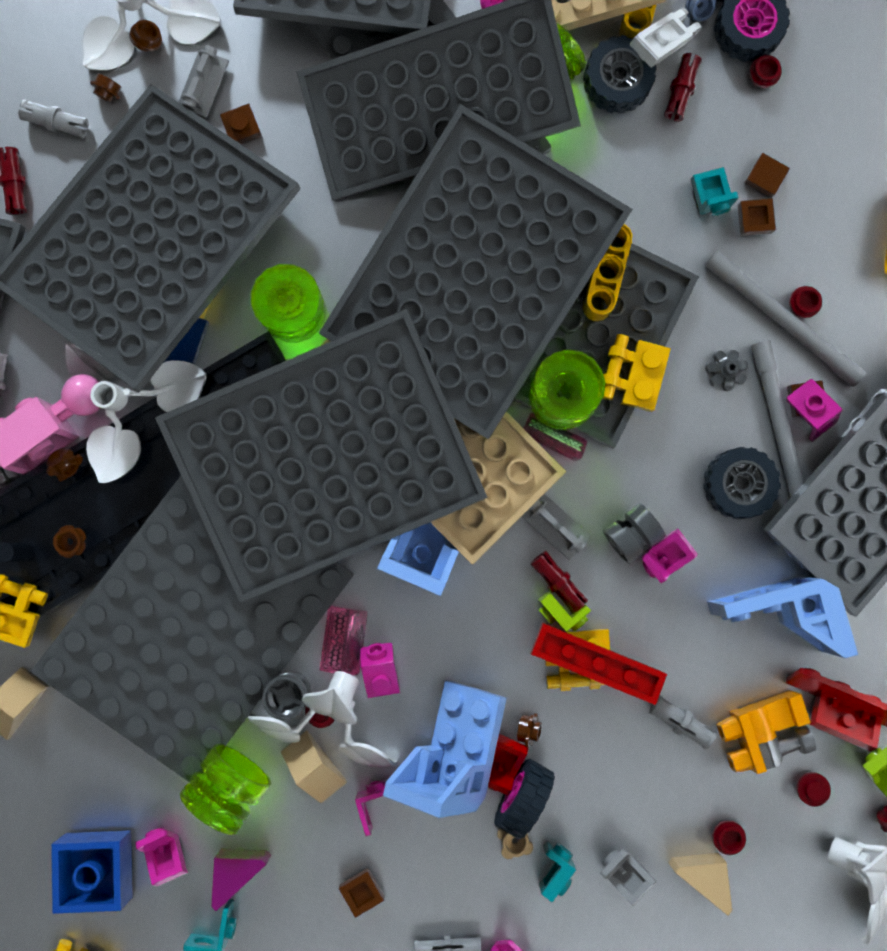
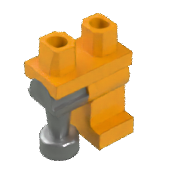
M791 690L749 704L741 709L729 711L731 717L716 724L722 741L728 742L735 739L739 741L741 749L726 753L729 766L734 772L752 770L756 774L766 772V769L778 767L783 760L782 756L799 750L802 754L816 751L814 737L806 726L811 722L802 694ZM793 726L798 727L793 730L792 737L777 738V731Z

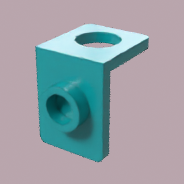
M229 899L223 909L219 937L191 933L184 943L183 950L224 951L228 944V939H233L237 924V918L232 917L234 899ZM201 942H202V943H208V944H211V945H199V944H196V943H201Z

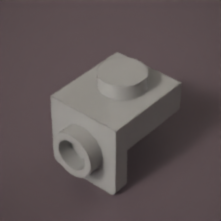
M622 849L620 852L614 850L602 863L605 868L600 874L605 879H608L632 906L657 882L635 857L625 849Z

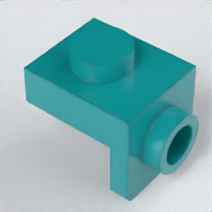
M724 167L695 174L690 179L700 215L711 213L712 216L725 214L731 210L732 205L739 198L737 192L731 193Z
M546 841L543 845L545 854L555 862L539 882L541 894L553 902L558 895L560 897L563 896L572 883L570 878L575 873L576 867L571 859L573 854L560 843L554 846L549 841Z

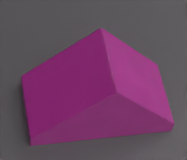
M221 848L214 857L211 907L217 911L266 866L271 854L267 850Z

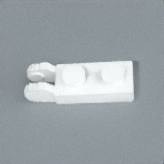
M683 7L675 13H669L637 34L629 45L652 68L693 39L702 29V26L699 22H695L686 27L683 22L689 12Z

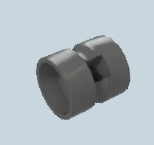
M641 503L625 513L624 521L616 520L603 530L611 546L628 564L644 553V546L653 547L666 537L660 523Z
M287 671L281 673L265 687L262 696L263 707L275 719L289 720L296 717L306 707L302 702L303 695L312 693L309 681L299 672Z

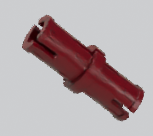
M685 53L681 57L678 74L671 82L670 90L672 93L667 108L664 111L665 118L671 120L675 108H677L674 121L680 122L684 119L689 97L695 92L696 85L694 81L702 62L701 57L696 54L691 66H689L692 53Z
M7 146L5 147L6 153H4V149L1 147L0 186L3 187L5 212L9 215H19L20 210L21 214L27 213L23 186L26 185V179L21 175L19 150L15 147Z
M546 550L530 563L546 581L550 592H555L572 613L580 610L588 602V599L570 580L571 575L567 571L563 572Z

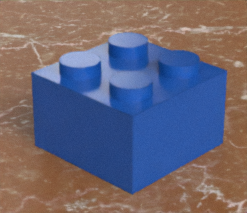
M131 830L65 833L51 844L53 914L121 911L133 898Z

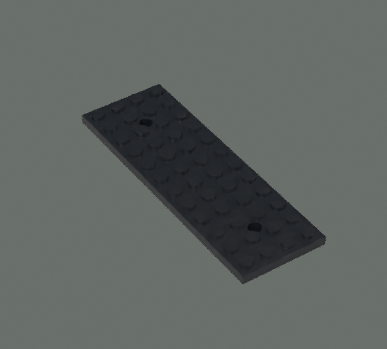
M269 331L203 369L207 379L199 398L287 361ZM157 397L119 419L122 423V430L136 432L141 442V452L137 463L123 477L109 483L98 482L96 473L88 460L86 450L88 438L69 448L73 451L74 455L79 454L83 457L78 470L71 477L59 481L57 476H49L47 474V462L0 489V574L8 576L9 581L21 585L29 583L35 585L37 590L48 593L47 600L43 606L31 602L28 611L40 614V617L99 583L181 476L155 417L167 413L159 407ZM111 423L110 425H108V426H112V427L115 428V424H114V423ZM66 525L81 528L86 535V540L84 541L86 548L84 552L80 555H73L71 558L61 556L53 545L54 536L61 527ZM69 538L68 544H73V539ZM6 593L1 594V602L15 606L17 597Z

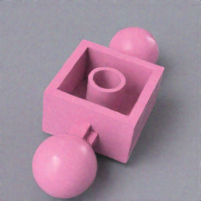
M86 374L75 375L65 382L61 391L62 399L52 405L36 396L34 398H27L15 406L16 411L6 418H0V467L25 475L45 463L54 451L65 448L78 439V434L67 419L74 414L89 416L101 409L94 405L91 400V390L100 381Z

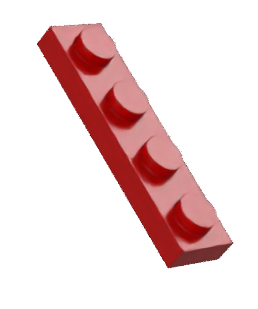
M545 623L541 624L530 652L533 656L653 705H656L668 675L663 671Z

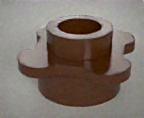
M60 448L54 451L47 459V474L49 476L55 475L59 481H63L76 473L78 466L83 461V457L79 454L74 455L70 449Z
M537 713L530 716L522 715L519 721L517 741L524 742L526 748L533 746L534 741L538 742L541 736L542 722L538 721Z

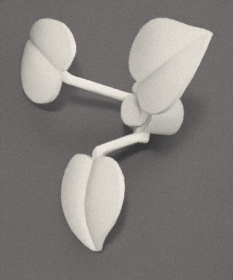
M116 0L118 2L116 10L119 12L120 23L118 24L110 16L95 17L88 23L83 34L82 64L84 67L95 71H111L127 64L133 57L136 47L130 41V32L124 30L127 24L125 10L135 11L143 3L169 16L166 24L169 34L175 41L184 45H195L204 41L220 26V15L209 0H170V9L161 6L153 0Z
M66 343L65 356L70 378L75 375L86 374L100 381L91 390V400L97 407L106 409L105 415L110 417L115 424V428L108 425L98 427L90 434L87 441L88 460L96 473L98 482L109 483L123 477L135 466L139 459L141 442L138 434L132 430H122V423L115 415L116 411H120L125 407L128 397L157 395V403L162 410L166 412L174 410L199 399L207 379L206 373L200 367L185 361L164 362L150 379L155 389L141 390L139 393L136 390L124 389L119 385L111 383L109 380L113 379L116 376L75 344Z
M336 671L327 690L303 695L302 702L310 710L299 724L295 726H289L275 718L254 716L253 714L248 716V720L265 734L289 743L300 741L301 737L298 733L315 713L329 716L338 722L345 723V744H340L339 749L348 758L359 764L377 768L396 766L397 761H392L379 749L367 744L355 743L351 738V724H355L357 721V717L353 712L355 702L352 698L359 681L354 676L345 672Z
M836 837L830 847L828 863L847 870V875L856 878L869 891V901L872 905L868 916L867 934L861 938L863 943L869 944L881 926L887 909V889L885 888L887 882V846L868 845L859 841L855 845ZM865 851L882 853L869 863L870 854L865 853Z

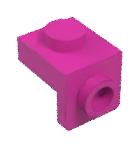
M677 528L645 551L642 556L644 561L643 567L652 578L656 577L662 584L672 573L695 559L698 553Z
M375 643L362 647L360 649L361 671L367 697L373 698L400 693L392 643Z
M158 828L145 834L144 839L135 843L136 849L145 854L153 886L158 887L188 873L177 834L164 828Z

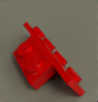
M800 668L786 678L787 684L815 696L810 726L869 752L878 748L881 725L887 727V704L881 702L880 698L853 690L848 684L830 680L811 668Z

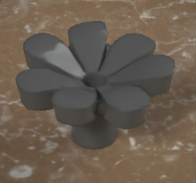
M736 350L728 351L727 356L723 351H716L713 355L716 362H709L705 366L706 372L714 373L709 380L711 385L716 387L722 382L723 390L727 392L733 390L734 382L742 385L747 379L742 371L748 368V363L746 360H738L739 352Z

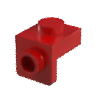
M499 734L488 783L489 789L499 791L505 795L510 794L514 778L528 753V748L525 745Z

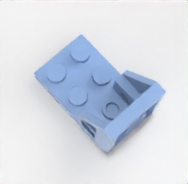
M429 522L392 538L377 569L441 596L459 551Z
M796 577L707 601L710 614L720 616L722 620L730 619L731 622L751 618L750 612L763 610V613L777 612L779 622L821 652L842 658L858 655L840 589L824 579Z
M445 681L431 745L416 746L386 781L383 796L438 818L476 812L486 797L507 697L458 682Z

